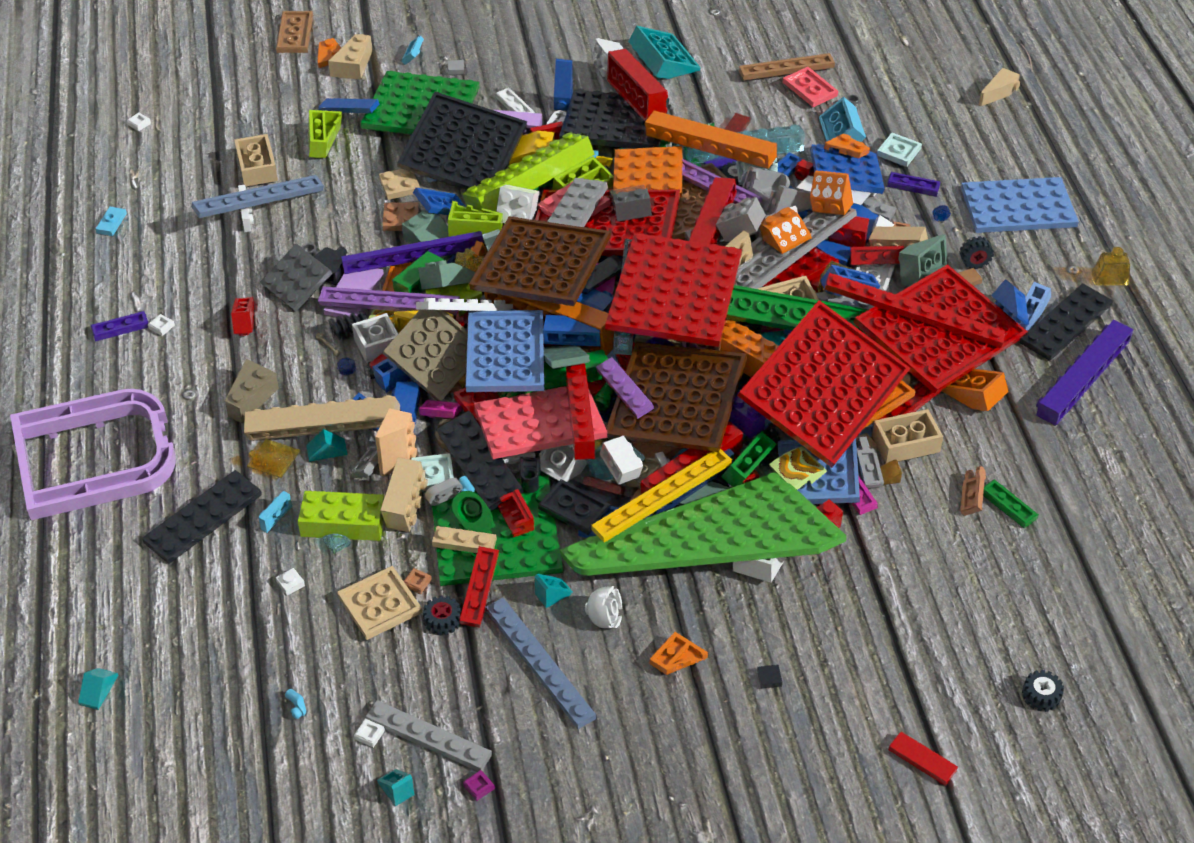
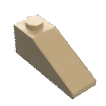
M1002 68L981 92L979 106L1010 96L1015 90L1017 91L1020 86V74Z

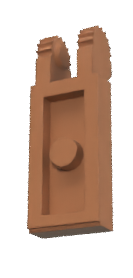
M982 466L976 468L975 474L973 470L966 471L960 509L964 516L982 511L984 480L986 479V472Z

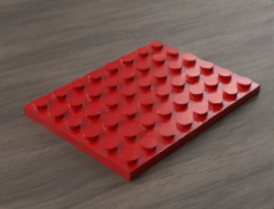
M680 189L648 190L652 216L618 222L609 190H606L604 196L610 199L611 205L593 217L590 216V219L584 226L586 228L610 231L611 238L601 256L616 255L626 257L634 233L672 239L680 199ZM544 190L541 201L558 190ZM538 208L535 220L547 222L551 216L546 215Z
M634 233L605 323V329L719 347L742 256V249Z
M948 264L895 295L1004 330V343L1001 348L875 306L855 317L853 322L872 340L911 368L909 372L934 394L1015 344L1028 333L1027 330Z
M819 300L741 389L737 396L832 468L911 368Z

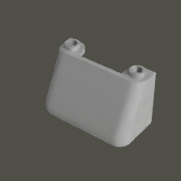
M749 166L742 188L761 197L762 202L760 205L766 214L765 216L795 205L798 213L812 208L811 192L790 189V181L787 175Z

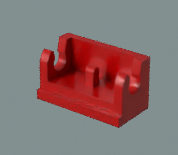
M516 489L514 492L500 497L501 502L508 500L498 505V509L513 537L533 531L534 517L520 491Z

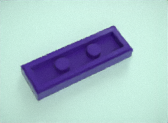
M891 172L887 187L937 197L941 182Z
M145 311L92 324L91 329L96 342L148 328L149 323Z

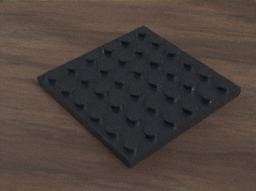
M578 89L573 91L559 135L560 140L564 134L571 132L572 134L588 136L591 145L633 149L660 147L661 139L646 136L645 121L620 94L616 92L604 93L598 90L585 91L584 89ZM668 98L666 101L667 112L669 108L670 98Z
M434 91L397 162V167L467 190L472 186H478L486 178L494 177L496 172L507 169L527 127V121Z

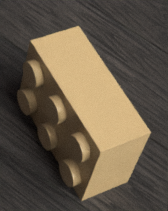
M268 134L234 140L245 187L278 181Z
M929 409L874 421L872 438L877 444V448L885 463L895 459L902 461L939 453L941 450L943 435Z
M397 458L381 507V513L387 528L410 532L411 527L416 523V511L422 504L421 495L428 485V479L425 477V470H423L420 461Z

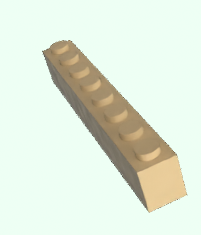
M386 395L382 398L367 397L364 400L348 399L345 402L329 401L325 404L310 403L306 406L291 405L287 408L253 409L252 411L245 412L244 434L252 441L318 434L323 429L329 432L380 428L389 408L400 411V404L395 396Z

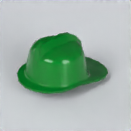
M462 491L454 497L452 510L466 530L487 533L491 529L493 523L492 513L479 495L472 491Z

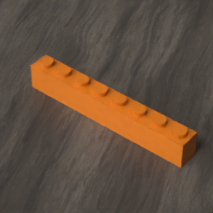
M653 111L645 122L646 136L769 169L777 157V143L662 112Z

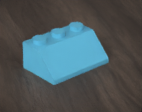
M842 97L819 116L826 142L841 134H848L851 138L860 142L866 138L856 107L845 97Z

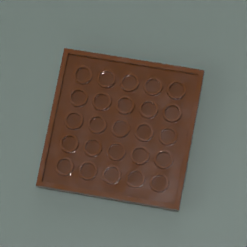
M509 216L470 281V290L575 306L611 238V233L606 230Z
M636 342L625 373L650 400L654 409L637 419L620 397L617 396L606 428L607 438L615 439L624 436L627 441L719 452L747 361V355L745 353Z

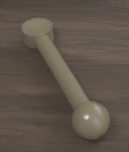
M322 333L316 334V339L321 340L332 350L334 356L340 355V351L329 344L323 338Z

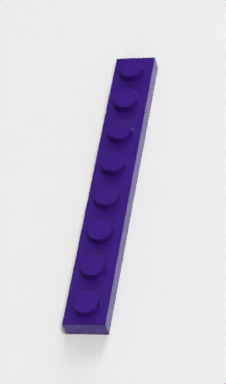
M482 231L341 256L344 273L349 274L414 262L427 251L439 257L469 252L472 246H475L476 241L483 243Z

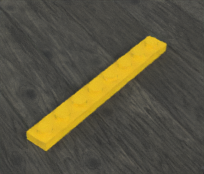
M721 449L719 452L707 454L592 524V531L605 543L732 464V459Z

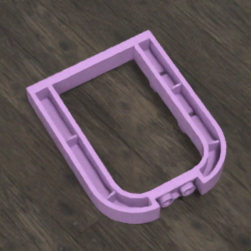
M123 389L10 415L26 508L31 520L148 493L165 483L175 467L176 456L173 443H168L167 435L163 436L162 432L166 431L164 423H168L164 407L154 395L143 390ZM129 415H140L150 420L157 452L149 463L127 470L34 491L25 439L49 434L50 439L58 437L57 432L94 423L97 428L105 427L103 421Z

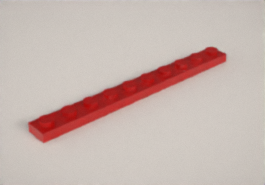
M829 273L824 290L1001 348L1004 343L1005 331L839 275Z

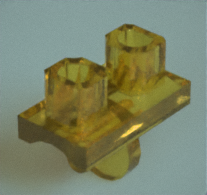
M466 248L465 253L457 252L455 263L476 272L484 257L478 256L471 249Z

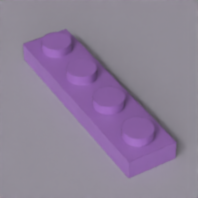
M612 357L596 366L597 372L637 419L654 409L650 400Z

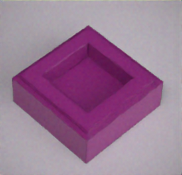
M482 770L463 782L465 789L476 801L495 789L494 784Z

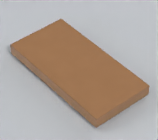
M282 11L276 45L277 53H308L314 16L313 11Z

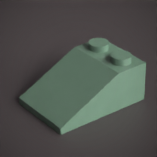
M425 209L402 223L403 240L413 244L448 237V226L438 214L428 213ZM452 255L442 256L441 258L446 260Z
M942 234L909 245L899 252L902 285L911 286L947 265L946 235Z
M446 260L425 263V267L418 268L422 289L469 283L476 273L456 263L447 264Z

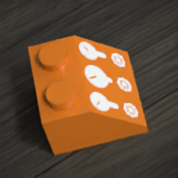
M818 170L814 172L810 194L812 211L846 215L853 204L850 180L847 173Z
M789 207L781 209L772 216H768L760 224L762 240L782 254L812 238L799 214Z

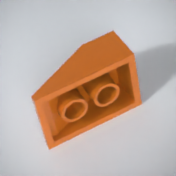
M974 369L942 389V392L971 409L989 411L1008 393L1004 372Z

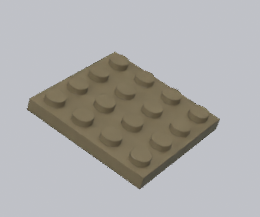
M419 310L382 353L436 401H442L466 373L468 331L444 310Z

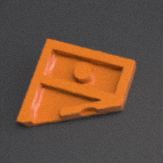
M334 38L319 42L318 68L328 66V61L341 49Z

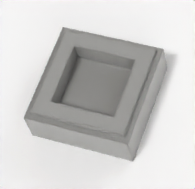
M464 60L448 61V75L464 74Z

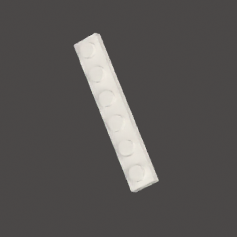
M424 298V302H416V310L509 311L513 309V304H505V300H494V304H492V300H481V303H478V299H467V303H464V299H453V302H450V299L440 298L438 302H435V298Z

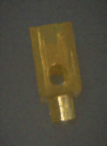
M1114 247L1112 252L1101 253L1092 270L1094 284L1129 285L1130 262L1127 253L1121 247Z

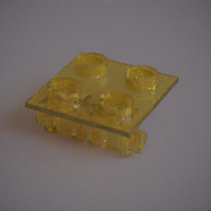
M265 439L258 450L255 449L249 452L248 456L251 460L247 467L282 478L300 450Z

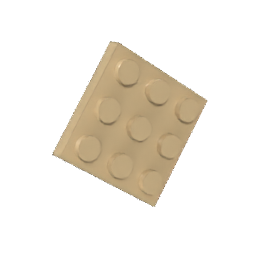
M393 566L337 592L338 598L366 640L422 613V607Z

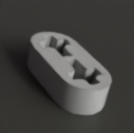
M450 478L430 487L425 492V498L430 505L435 506L455 497L458 492L462 491L463 487L457 478Z

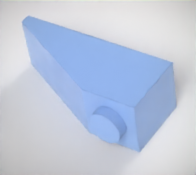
M1033 282L1025 297L1029 325L1027 326L1022 321L1019 324L1027 331L1034 326L1051 298V288Z

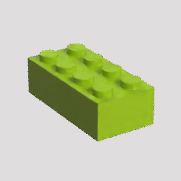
M304 491L298 518L300 537L381 541L384 524L381 507L384 495Z

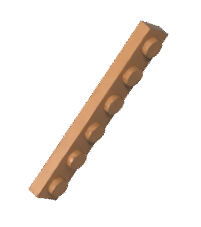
M827 53L739 66V72L743 80H752L793 74L806 67L813 71L834 68L835 61L831 54Z

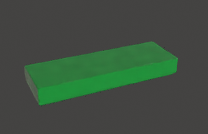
M995 479L984 486L983 496L1021 527L1026 528L1038 519V513Z

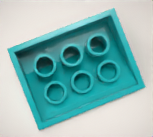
M641 26L635 27L628 42L656 78L670 79L700 71L701 67L673 33Z

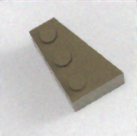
M246 359L225 399L228 417L243 424L245 422V412L258 409L279 389L276 373Z

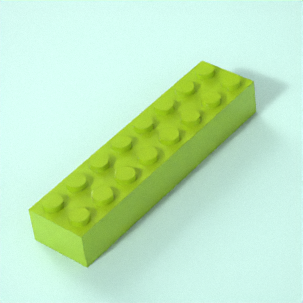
M571 132L564 134L562 139L550 142L546 148L543 147L536 150L535 154L523 157L521 162L513 163L508 166V169L496 172L494 177L482 180L478 186L468 188L467 192L462 194L466 205H472L473 209L480 211L482 208L497 211L501 186L511 185L534 190L555 176L595 155L589 137L581 134H572Z

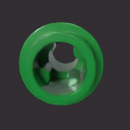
M607 382L593 397L595 405L600 411H605L610 407L614 390Z

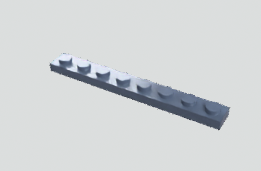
M316 175L194 201L191 207L197 216L202 218L323 191L324 185Z
M501 598L486 606L487 614L575 727L580 729L596 720L595 712L507 601Z

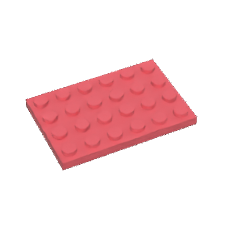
M566 386L474 403L492 459L573 444ZM589 391L595 440L607 438V430Z

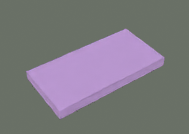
M376 268L349 274L344 273L337 288L375 290L384 274L383 269ZM326 306L324 308V315L339 316L342 319L343 315H347L350 319V313H354L357 317V311L363 313L365 309Z

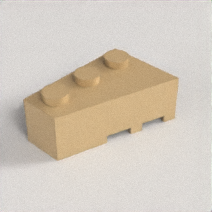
M355 34L328 61L330 77L361 80L372 53L371 36Z
M875 226L869 242L870 246H904L905 249L909 245L927 240L928 236L925 227Z

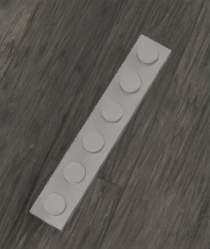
M378 700L366 715V719L384 726L385 730L476 771L483 770L492 756L491 750Z

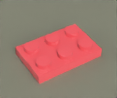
M809 67L783 78V84L812 107L838 96V90Z

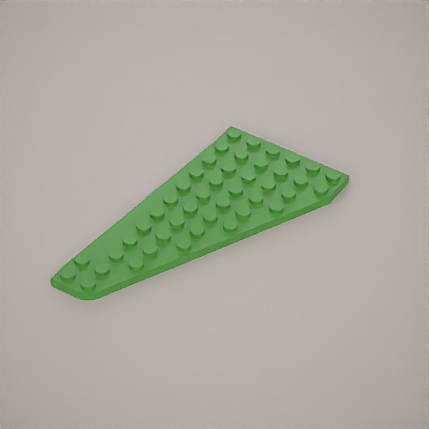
M773 472L740 486L642 519L605 543L596 535L561 549L560 553L561 557L576 573L581 575H599L820 554L846 542V534L795 487L787 483L778 473Z

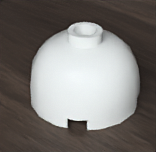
M614 586L596 589L585 604L586 614L589 615L590 620L598 627L617 628L620 625L622 616H618L619 609H622V600L619 590L617 588L613 589Z

